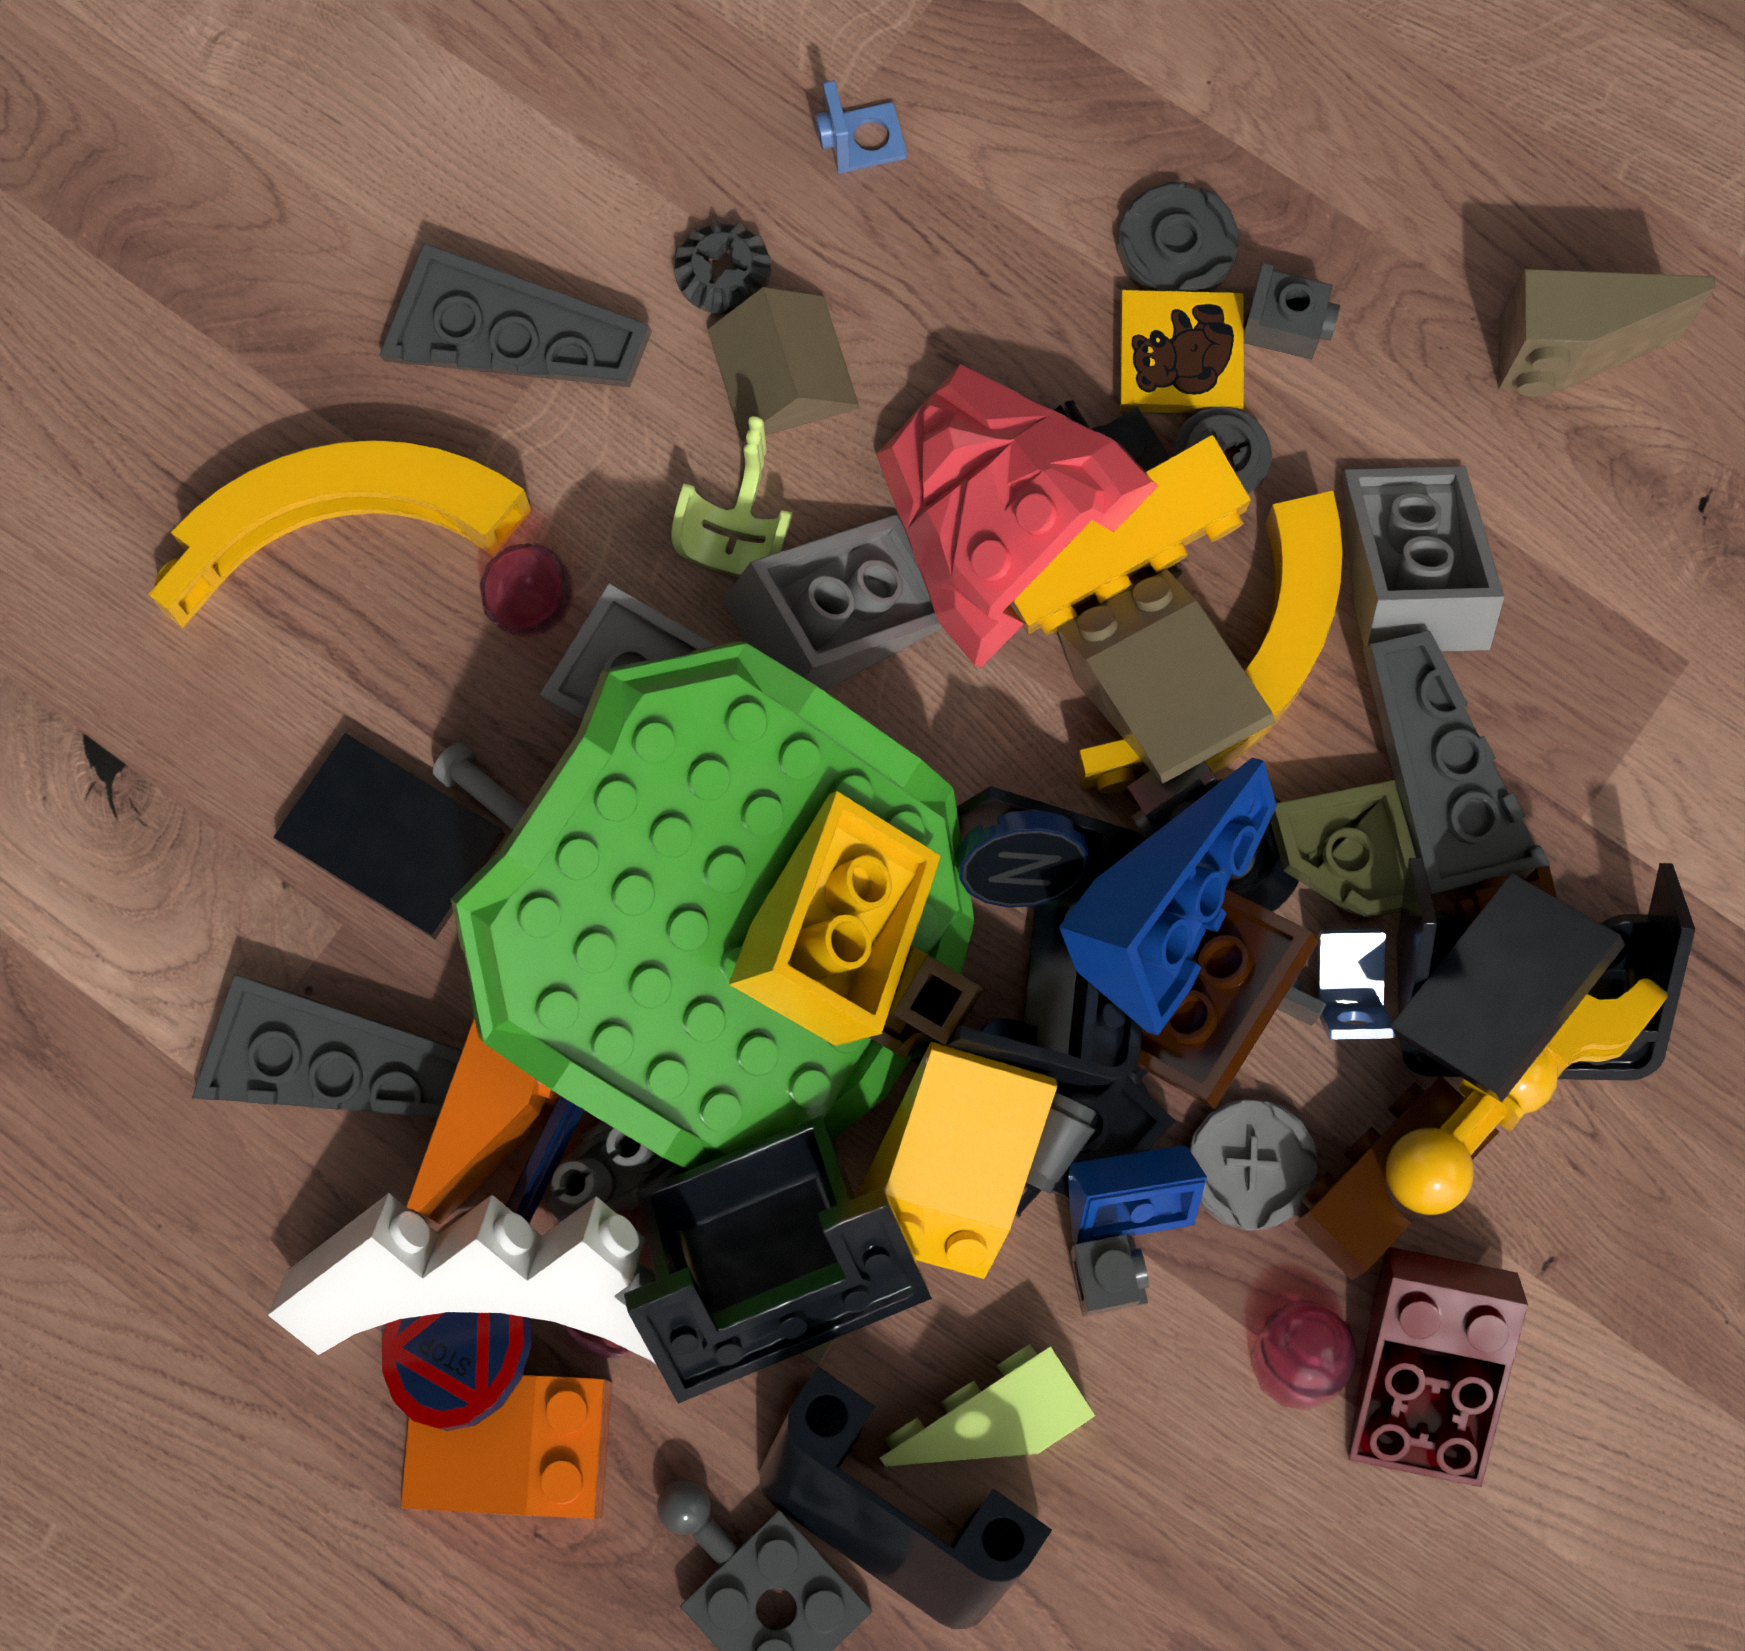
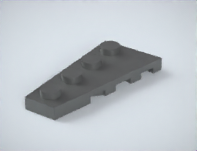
M424 243L379 356L387 362L630 387L652 330L648 324Z
M1431 631L1362 647L1396 788L1416 858L1423 859L1430 894L1476 884L1497 876L1516 874L1550 865L1541 845L1534 844L1522 820L1526 816L1514 793H1508L1492 762L1496 758L1485 736L1479 737L1465 710L1468 703Z
M234 975L192 1098L439 1117L462 1049L242 975Z

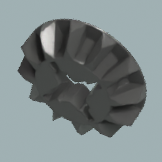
M714 219L710 226L701 230L692 228L689 238L681 247H677L674 272L681 293L690 303L707 312L726 314L762 287H767L771 274L770 255L760 235L755 236L752 232L746 230L740 221L736 225L721 224L718 220ZM729 248L732 250V264L738 269L735 271L725 269L721 277L718 276L715 284H713L712 264L708 260L709 258L719 260L723 253H727Z
M1212 407L1195 413L1180 427L1173 444V457L1213 435L1223 451L1231 449L1236 451L1239 449V452L1232 457L1230 465L1247 494L1259 485H1262L1271 464L1272 451L1265 430L1253 417L1243 411L1230 407Z

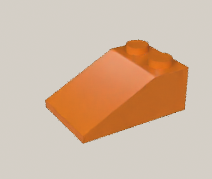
M475 1018L406 1208L424 1219L440 1225L546 1121L550 1107H554L559 1097V1094L484 1044L478 1037Z
M523 1375L504 1405L475 1426L445 1431L414 1422L409 1418L401 1508L585 1519L603 1518L612 1382L595 1378Z

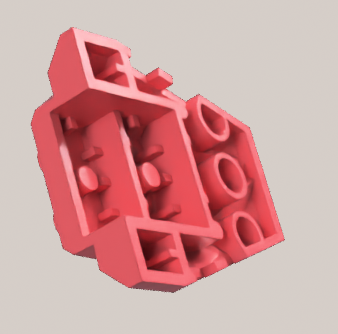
M961 364L876 454L928 591L937 620L970 661L980 668L1025 624L1010 607V604L1086 525L1093 520L1114 532L1158 487L1133 457L1115 440L1036 403L1022 394Z

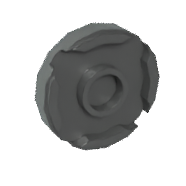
M1169 182L1147 189L1130 203L1119 228L1117 253L1125 274L1140 290L1212 292L1226 280L1236 260L1239 230L1231 210L1215 193L1202 187L1200 191L1194 188H1186V183Z

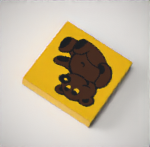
M1122 290L1120 298L1119 412H1129L1136 407L1141 412L1195 414L1212 407H1230L1243 411L1244 293Z

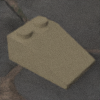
M1525 269L1498 321L1499 389H1518V393L1524 396H1545L1554 391L1564 390L1680 340L1714 291L1715 276Z
M1167 569L1153 577L1140 581L1136 586L1097 607L1086 610L1080 616L1057 627L1075 683L1162 784L1275 723L1272 711L1198 601Z

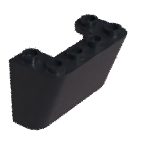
M817 1366L794 1400L760 1468V1486L764 1496L776 1508L940 1624L951 1629H967L977 1625L1029 1567L1052 1529L1001 1493L992 1489L981 1507L967 1519L950 1546L839 1468L857 1442L863 1425L876 1406Z

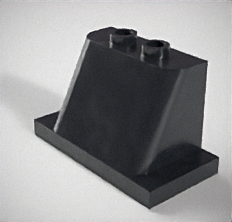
M823 1115L636 1192L656 1280L624 1293V1298L630 1318L678 1404L932 1299L926 1280L884 1188L880 1187L855 1197L836 1144Z

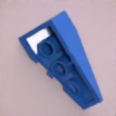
M1252 757L1097 877L1080 900L1069 908L1063 923L1059 927L1075 970L1148 1033L1157 1036L1160 1034L1193 987L1201 969L1196 962L1192 961L1206 929L1215 932L1219 931L1227 914L1221 908L1226 886L1232 874L1241 876L1246 873L1277 804L1264 760Z

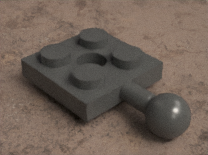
M686 1479L677 1480L670 1483L661 1492L657 1503V1512L664 1527L675 1534H691L720 1566L680 1605V1608L720 1651H833L873 1612L866 1602L780 1509L739 1548L721 1526L710 1517V1497L699 1483ZM773 1588L788 1591L796 1602L794 1618L790 1623L779 1628L765 1625L759 1619L756 1611L757 1601L760 1596Z

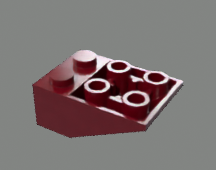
M1389 1247L1385 1251L1371 1309L1348 1454L1349 1460L1482 1488L1528 1307L1518 1272Z

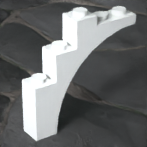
M388 1193L287 1270L268 1316L318 1355L356 1333L398 1319L445 1312L504 1313L556 1322L603 1337L655 1363L627 1312L624 1293L651 1283L656 1278L653 1270L646 1268L639 1262L645 1237L634 1228L627 1218L615 1213L597 1196L541 1236L530 1227L522 1216L512 1212L493 1195L438 1234L418 1214L410 1211Z

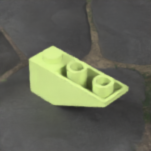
M1031 1344L997 1365L1004 1377L981 1391L976 1382L972 1381L944 1399L941 1404L948 1413L926 1428H924L917 1417L886 1437L884 1440L891 1451L880 1457L885 1467L1035 1455L1095 1417L1051 1346L1037 1355Z

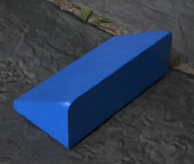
M1175 1146L1072 1163L1068 1175L1072 1240L1075 1244L1125 1234L1129 1237L1193 1226L1207 1176L1186 1146Z

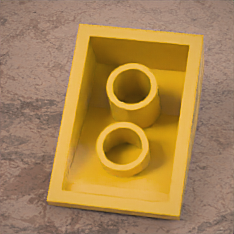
M838 791L830 793L750 924L729 985L835 1046L882 1034L941 855Z
M930 1042L857 1192V1197L883 1187L917 1261L985 1279L1011 1229L1057 1089L1056 1079Z

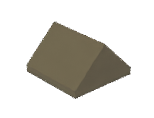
M762 287L708 328L710 341L742 442L746 441V434L749 430L748 420L751 416H758L763 420L766 436L859 409V403L824 296Z

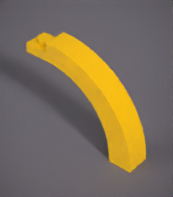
M376 440L341 442L309 448L277 458L248 471L217 490L193 509L171 532L185 553L179 559H172L163 566L156 576L154 588L148 595L166 616L184 628L210 596L240 564L262 547L303 526L347 515H399L420 519L444 527L465 537L493 557L532 510L525 490L514 482L469 458L438 448L407 442Z
M1334 491L1272 505L1265 523V529L1273 559V608L1264 642L1245 670V673L1272 711L1275 723L1205 760L1213 773L1218 772L1241 757L1258 743L1283 717L1300 693L1325 644L1336 611L1342 574L1341 525ZM1125 740L1079 750L1075 765L1081 790L1098 786L1100 793H1111L1128 788L1127 786L1136 781L1135 777L1143 776L1150 771L1149 767Z

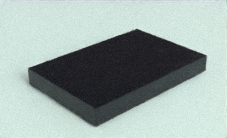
M344 733L273 838L281 845L435 940L453 914L451 898L485 866L504 838L505 833L493 823Z
M1512 873L1390 1027L1397 1037L1502 1103L1624 948V941L1617 932Z

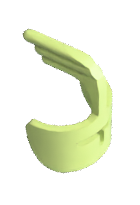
M751 416L748 420L749 430L746 434L747 443L744 446L745 470L735 508L729 510L720 508L698 495L694 486L684 483L676 506L671 530L672 545L678 555L704 568L735 577H740L750 562L782 551L792 519V512L781 510L778 518L775 519L755 518L751 514L762 477L761 470L764 468V456L767 451L764 422L758 416ZM708 524L726 532L765 541L763 543H754L737 539L733 553L729 555L726 552L730 537L715 533L704 528L702 525Z

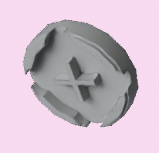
M1257 1100L1229 1102L1210 1113L1191 1137L1189 1150L1207 1176L1200 1206L1223 1225L1244 1231L1272 1229L1299 1213L1305 1205L1300 1199L1316 1183L1317 1153L1315 1143L1302 1121L1281 1105Z

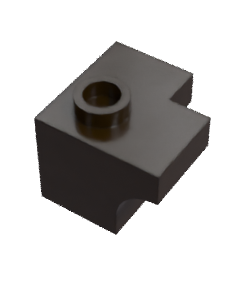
M911 945L882 1034L868 1038L906 1060L911 1052L927 1039L934 1038L945 1045L954 1029L962 1026L984 988Z

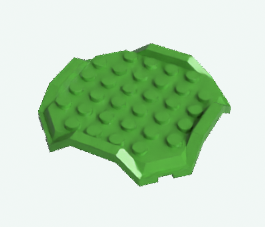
M742 641L693 650L691 654L658 661L650 659L603 669L578 733L501 850L451 898L460 948L464 951L471 985L469 993L479 1039L555 1093L659 1156L688 1170L823 1115L833 1139H835L887 1097L911 1060V1054L906 1060L870 1038L835 1046L729 985L750 924L830 793L838 791L941 855L912 942L913 946L961 974L974 925L971 895L968 894L959 879L958 846L962 842L954 788L922 759L824 690Z

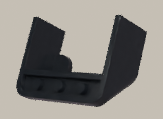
M990 786L957 806L961 834L967 835L969 831L982 824L983 831L991 826L998 825L997 816L1011 811L1042 810L1060 814L1073 821L1074 829L1079 833L1083 831L1087 838L1090 855L1088 874L1077 888L1057 900L1035 906L1023 1021L1019 1022L1007 1018L997 1019L987 1023L980 1030L960 1026L954 1029L945 1045L932 1039L917 1046L912 1051L911 1062L920 1064L930 1042H934L1055 1078L1057 1085H1106L1129 1076L1138 1064L1142 1027L1075 970L1059 927L1063 923L1069 908L1080 900L1092 882L1144 842L1146 838L1136 831Z
M1409 858L1398 926L1399 1014L1463 935L1461 926L1456 918L1446 912L1434 910L1422 858ZM1659 863L1648 914H1622L1611 917L1601 923L1620 934L1625 946L1587 993L1599 1000L1617 999L1633 988L1640 979L1648 978L1668 993L1667 999L1620 1057L1601 1062L1582 1060L1572 1063L1561 1073L1558 1079L1631 1081L1651 1075L1662 1065L1666 1056L1695 933V926L1673 863ZM1399 1038L1403 1060L1406 1066L1413 1072L1430 1077H1460Z

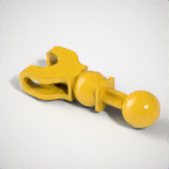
M1645 978L1640 979L1633 988L1617 999L1599 1000L1587 994L1502 1103L1463 1079L1459 1090L1466 1098L1439 1129L1421 1128L1413 1130L1402 1136L1392 1147L1386 1162V1179L1395 1198L1406 1208L1426 1215L1442 1214L1457 1207L1466 1198L1472 1187L1474 1166L1471 1155L1493 1129L1499 1124L1504 1129L1512 1131L1524 1114L1537 1111L1545 1105L1557 1088L1558 1077L1570 1064L1582 1060L1601 1062L1620 1057L1667 999L1668 993L1654 981Z

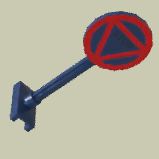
M560 1095L506 1204V1207L522 1216L528 1224H530L584 1112V1109ZM445 1312L398 1319L387 1323L382 1337V1374L393 1402L412 1421L437 1429L450 1431L477 1425L504 1405L522 1379L532 1346L531 1318L504 1313Z

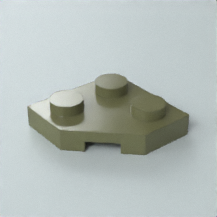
M1395 780L1276 803L1277 806L1270 822L1284 872L1360 920L1401 912L1409 858H1416Z

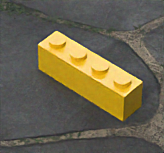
M1213 435L1147 471L1146 473L1154 480L1158 487L1114 532L1091 520L1010 604L1025 623L1023 627L1028 635L1040 628L1045 636L1058 631L1057 627L1078 617L1074 609L1094 597L1102 604L1132 588L1134 585L1130 577L1149 566H1152L1157 574L1183 560L1189 555L1185 546L1207 535L1210 542H1214L1244 524L1240 515L1247 511L1251 499Z

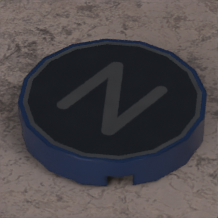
M1042 810L1011 811L997 816L998 825L991 826L984 831L982 824L978 825L968 832L958 846L959 879L968 894L984 903L1007 908L1030 907L1057 900L1077 888L1088 874L1089 848L1083 831L1077 832L1074 829L1073 821L1065 816Z

